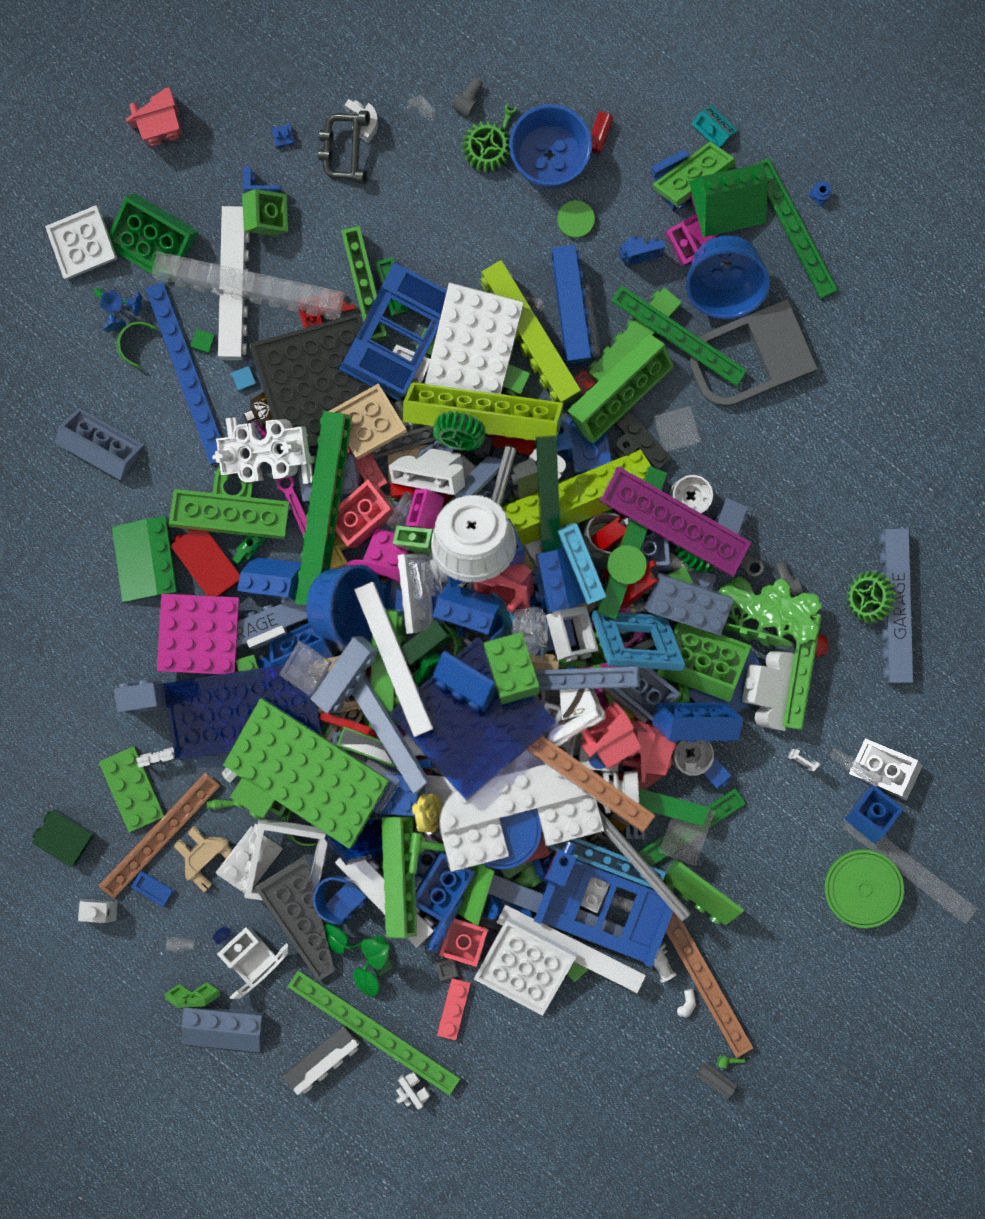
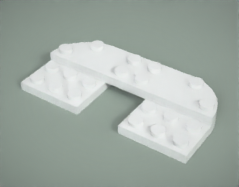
M547 764L462 786L448 797L440 814V831L450 871L508 857L499 818L534 808L537 809L546 846L604 831L596 799Z

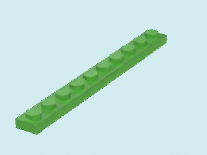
M298 970L287 986L449 1096L459 1082V1076L302 971Z

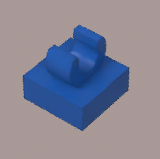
M290 124L272 128L276 148L295 145Z
M539 858L532 861L537 877L544 881L552 862L551 858L545 859L544 862Z

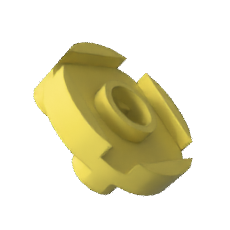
M423 793L418 802L413 805L412 812L416 817L417 830L419 832L433 833L440 826L438 818L439 814H441L442 803L439 796L433 795L434 793Z

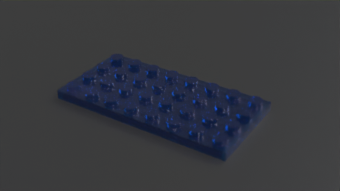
M312 660L163 683L175 760L231 752L260 698H264L323 736L319 707L310 699L316 691Z

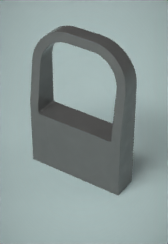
M788 299L712 330L700 337V339L708 343L742 328H747L769 380L768 382L732 397H720L712 393L707 387L698 366V361L691 356L689 357L690 370L700 393L710 403L722 407L739 404L810 375L817 370Z

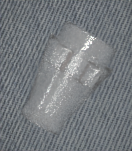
M174 935L166 937L167 953L176 954L193 951L194 939Z

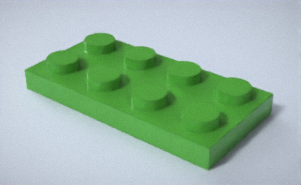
M709 142L653 184V188L678 207L692 195L689 181L701 176L724 172L736 164L735 159L712 142Z
M135 746L99 761L128 832L137 830L165 816L144 766L138 767L136 758L140 756Z

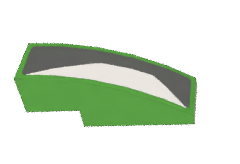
M343 727L337 743L338 747L395 767L394 761L381 740Z

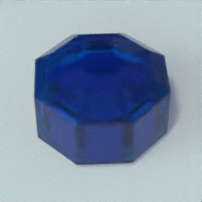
M227 926L221 927L214 933L212 939L217 944H220L232 934V931Z

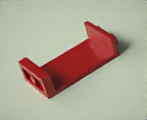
M188 529L189 532L184 536L181 534L173 539V544L170 545L207 596L221 597L239 584L240 573L237 572L208 531Z

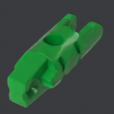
M247 536L237 547L236 551L238 552L232 560L239 566L246 559L250 560L267 538Z

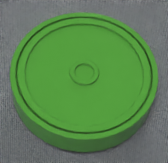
M860 848L845 852L831 864L825 877L824 891L829 907L840 920L854 927L872 928L884 924L896 914L903 900L904 884L898 868L887 856L872 849Z

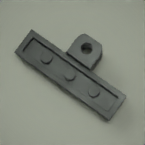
M629 410L614 424L623 434L614 447V452L619 458L641 450L650 465L656 469H661L672 459Z

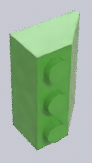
M484 864L469 867L475 871V874L460 897L464 901L457 912L475 925L479 924L495 868L485 866Z

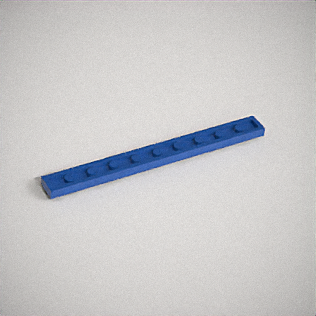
M161 282L145 289L209 463L213 465L218 463L216 459L212 458V455H215V451H218L216 439L221 438L165 284Z

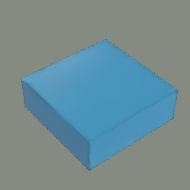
M249 366L231 373L238 391L256 385Z

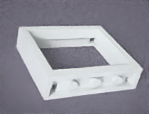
M260 818L258 824H254L252 835H255V840L250 842L249 854L252 855L251 860H247L245 872H248L247 879L242 881L241 890L244 891V898L262 900L256 889L252 888L264 830L318 839L310 875L315 891L320 881L329 835L313 826Z

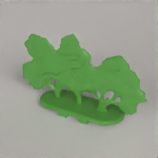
M741 576L719 588V592L727 594L734 599L730 609L731 615L728 614V617H731L736 625L725 623L724 631L739 635L744 641L750 643L752 639L758 640L762 646L770 647V644L791 648L793 644L789 640L782 638L786 634L793 635L794 639L800 644H804L810 639H816L819 627L810 618L811 615H815L822 608L816 594L802 593L791 598L790 586L783 578L775 581L772 586L768 585L762 588L760 595H755L750 583ZM734 608H738L740 610V619H738L739 616H735ZM750 618L756 619L759 622L758 630L742 627L743 622ZM786 625H789L788 630H784ZM776 627L778 636L762 632L763 628Z

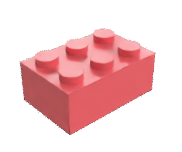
M367 480L340 504L336 532L348 547L356 549L375 532L376 528L384 525L398 510L376 482Z

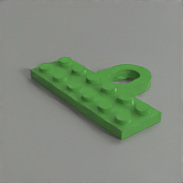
M220 467L215 473L213 493L174 489L169 527L285 539L289 502L252 498L253 482H244L241 479V492L236 495L227 494L223 488L232 474L221 475Z

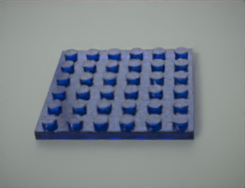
M477 637L457 654L455 658L494 682L484 651V642ZM433 676L418 688L433 726L432 730L414 737L401 703L389 712L394 721L466 802L557 724L556 720L534 696L501 705L497 692L485 712L480 709L476 711L468 705L469 702L464 699L460 701L452 696L453 692L446 689L444 691L437 687Z

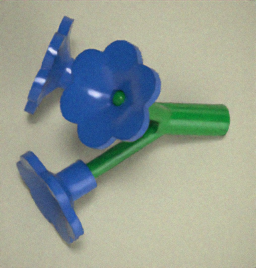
M99 288L94 290V295L101 300L99 306L105 309V312L109 315V322L103 326V330L106 332L120 330L126 325V321H123V319L116 320L115 315L112 314L114 311L119 312L122 309L121 303L132 307L134 316H138L141 311L143 297L140 292L136 293L134 299L124 300L115 290H110L109 292H103Z

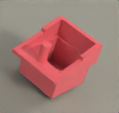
M169 87L150 98V103L141 109H138L137 103L129 104L132 115L126 118V121L132 129L139 128L141 137L146 145L155 147L161 145V141L167 139L175 141L180 139L179 136L183 135L178 117V106L174 94Z
M518 563L507 567L502 573L500 572L499 575L491 579L474 582L476 592L490 596L495 591L508 605L506 609L509 612L527 616L531 614L529 599L534 594L532 570L528 566Z
M615 700L610 702L604 709L605 720L592 726L589 730L588 728L581 732L583 736L578 741L589 757L596 753L607 768L619 765L621 760L634 756L641 749L632 730L634 728Z
M636 717L629 719L634 727L632 730L641 749L634 756L629 757V759L624 758L621 761V765L632 767L634 771H637L641 782H645L647 773L666 775L667 770L671 767L672 752L676 749L677 742L668 741L652 725V722L647 721L643 723Z

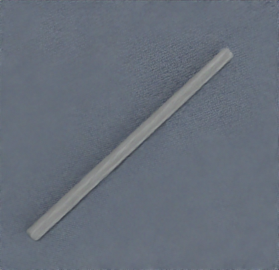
M509 446L505 447L491 500L499 506L502 503L516 449ZM467 582L466 588L475 591L474 582ZM454 642L449 645L448 654L454 656Z
M598 808L605 834L680 920L684 921L690 916V912Z

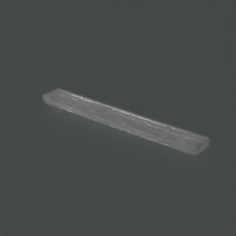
M847 821L841 827L868 849L878 851L887 856L896 865L900 874L964 924L969 921L977 910L974 905L885 836L874 844Z

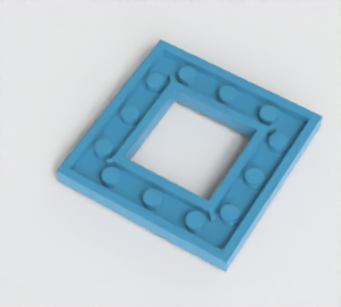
M593 610L592 619L608 666L640 667L670 671L684 670L685 663L667 618L659 615L618 612L617 618L612 619ZM619 631L650 632L657 651L624 648Z

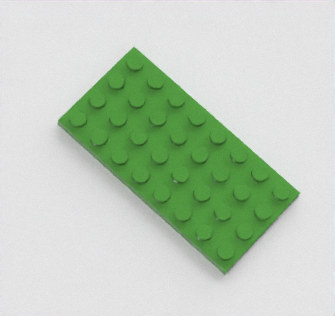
M260 698L223 766L241 778L244 777L271 795L273 799L349 849L355 844L390 782L388 778L264 698Z

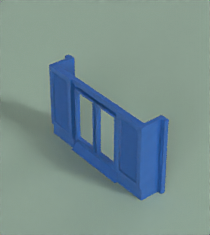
M394 262L339 370L371 387L379 384L386 395L401 401L438 330L447 290ZM390 299L431 320L423 338L382 316ZM379 322L419 343L411 361L370 340Z
M561 858L559 863L565 867L567 862ZM576 860L563 888L548 882L534 922L538 924L545 923L643 961L645 965L652 967L673 910L654 889ZM591 877L611 884L595 928L575 920ZM617 887L637 894L621 938L601 930Z

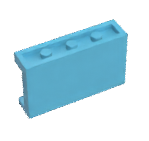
M569 523L560 527L558 534L561 539V548H565L586 603L590 604L605 598V592L577 524Z

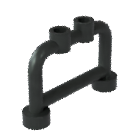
M360 110L359 114H332L327 118L324 130L319 131V140L324 141V149H319L318 159L323 161V169L330 178L355 180L357 184L363 185L367 183V170L358 168L360 126H369V111ZM335 121L353 122L351 172L333 171L330 164L333 158L331 142L334 137L332 125Z

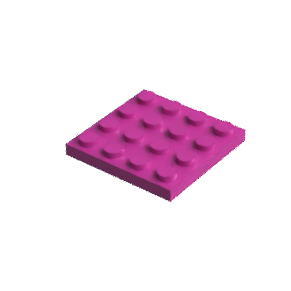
M162 594L157 671L235 675L240 598Z

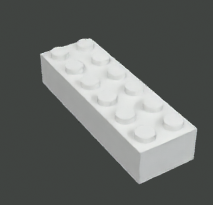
M354 844L335 863L385 914L384 874L379 870L381 866L374 859L369 860L366 856L367 851L361 845L356 846ZM416 907L417 936L407 937L416 948L433 932V925L435 923L428 915L424 917L420 913L421 909Z

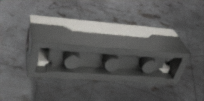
M401 420L407 433L371 452L373 459L435 441L433 427L423 424H411Z
M343 1025L287 1071L283 1078L297 1095L301 1092L305 1094L313 1087L312 1083L315 1080L320 1082L328 1075L326 1071L331 1067L336 1069L341 1065L343 1057L347 1054L349 1057L358 1050L357 1046L360 1042L351 1030Z

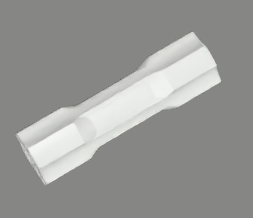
M595 704L565 725H560L549 732L550 741L557 747H560L570 741L573 736L605 720L603 708Z

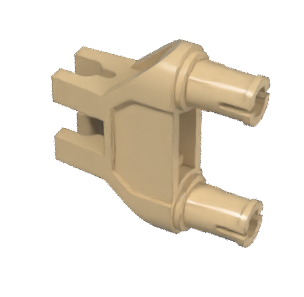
M193 826L188 831V834L195 840L197 845L190 849L179 839L174 844V847L185 858V878L189 881L192 880L202 892H205L212 883L200 872L201 869L217 853L226 859L233 849L229 846V841L226 838L204 836Z

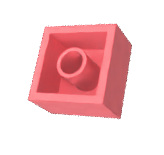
M455 917L447 932V938H444L439 955L477 967L488 927L479 924L475 925L472 922Z

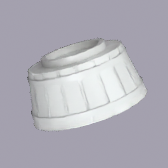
M469 495L451 501L440 512L432 534L431 549L435 562L444 573L446 572L450 577L460 581L480 582L499 575L500 572L502 573L509 566L514 558L517 544L513 527L504 510L489 498ZM468 522H476V529H467Z

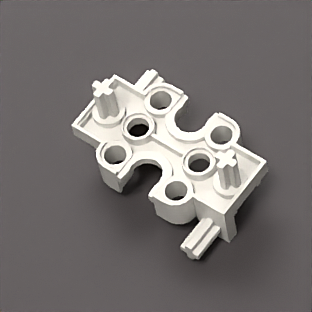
M237 417L226 419L228 437L216 439L218 451H215V455H212V458L220 463L221 475L238 473L239 478L244 482L262 481L264 479L262 478L260 465L263 462H267L272 467L273 479L292 477L297 473L298 465H301L303 484L312 483V463H315V456H310L306 426L293 428L290 421L286 419L266 421L267 435L263 440H259L256 438V423L238 425ZM279 443L283 445L281 446V450H284L282 454H279L276 450ZM245 448L250 452V456L247 459L243 456Z

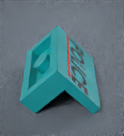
M712 105L703 109L692 122V125L705 138L719 148L725 144L730 136L738 131Z

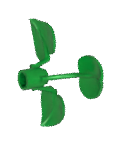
M325 923L323 926L328 946L332 951L342 954L345 952V948L352 949L361 946V950L368 961L364 965L363 970L361 968L354 970L353 979L362 993L374 998L379 992L380 985L377 977L372 972L367 971L369 965L375 969L383 968L388 959L390 945L380 935L375 936L373 939H365L360 943L348 945V937L341 929Z

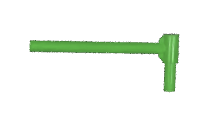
M412 833L409 852L411 854L409 873L417 874L418 857L424 849L446 853L444 844L427 842L422 834Z

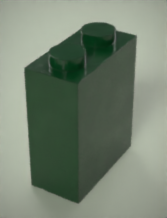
M436 620L403 645L401 650L407 665L409 664L411 667L414 666L419 669L420 661L424 657H431L436 653H440L453 643L454 640L444 624Z
M57 809L52 810V812L48 811L43 819L45 823L33 834L35 839L32 843L69 867H75L96 833Z

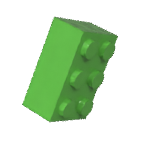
M522 632L484 643V651L501 705L539 694V684Z

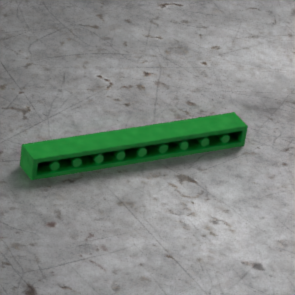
M323 411V416L320 419L321 430L317 439L318 451L314 460L315 472L312 476L313 485L309 496V512L306 515L307 526L303 536L304 547L300 557L301 568L298 572L299 581L295 592V604L306 605L308 592L313 581L331 567L353 417L348 414Z

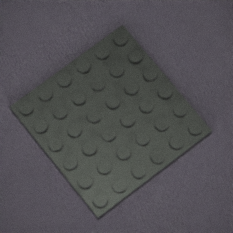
M360 313L250 343L249 345L272 419H286L290 421L293 428L306 426L308 448L318 445L317 439L320 435V419L323 416V411H330L371 388V386L339 370L363 324Z

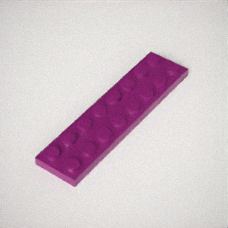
M619 466L616 468L599 502L730 576L735 575L751 544L747 539Z

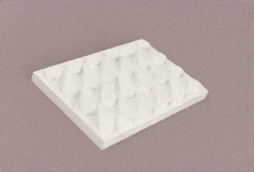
M449 283L425 384L501 394L524 302Z

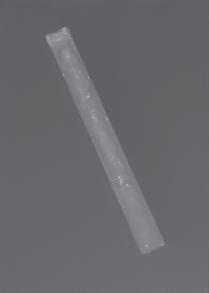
M157 251L151 273L156 281L166 284L169 281L174 282V285L185 288L187 285L192 286L197 291L211 290L213 294L223 296L225 293L231 295L234 299L242 300V297L248 298L250 302L261 304L262 301L269 303L268 305L271 307L279 308L280 306H285L290 311L298 312L303 310L306 311V314L312 316L322 314L325 315V318L331 320L341 318L346 297L345 292Z

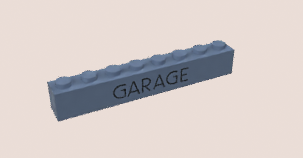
M884 529L882 534L879 535V544L882 545L880 564H883V572L881 573L885 574L886 578L891 579L890 584L896 586L892 591L898 593L896 596H893V599H896L898 602L892 603L895 609L889 610L890 616L884 615L885 620L882 621L885 629H882V640L885 641L882 658L886 662V668H883V679H886V683H912L909 529Z
M283 599L280 601L281 604L277 606L271 604L263 607V611L256 614V611L246 614L245 619L238 621L237 648L247 645V640L279 626L289 628L308 620L307 605L295 604L296 601Z

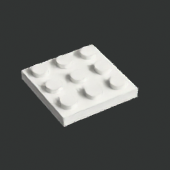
M97 205L45 226L65 280L117 260L104 219Z

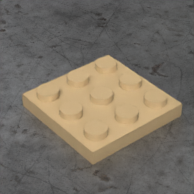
M379 384L328 411L353 416L348 446L356 460L407 433L405 426Z

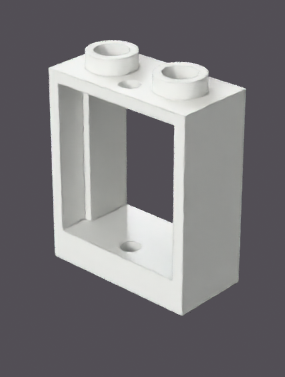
M587 606L558 610L546 615L558 660L566 659V662L577 660L579 656L582 660L592 657L591 653L598 651ZM563 620H573L581 650L571 651Z

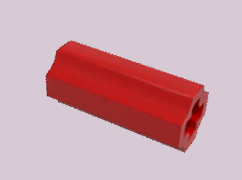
M598 112L591 131V152L601 154L614 118L611 114Z

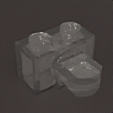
M531 607L514 611V633L522 632L528 651L547 647L548 634L545 631L544 624L546 616L541 608Z

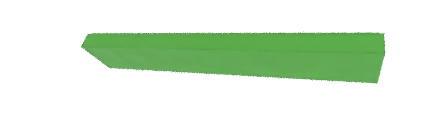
M820 614L810 616L819 627L816 639H810L804 644L798 642L796 644L783 727L803 730L822 619Z

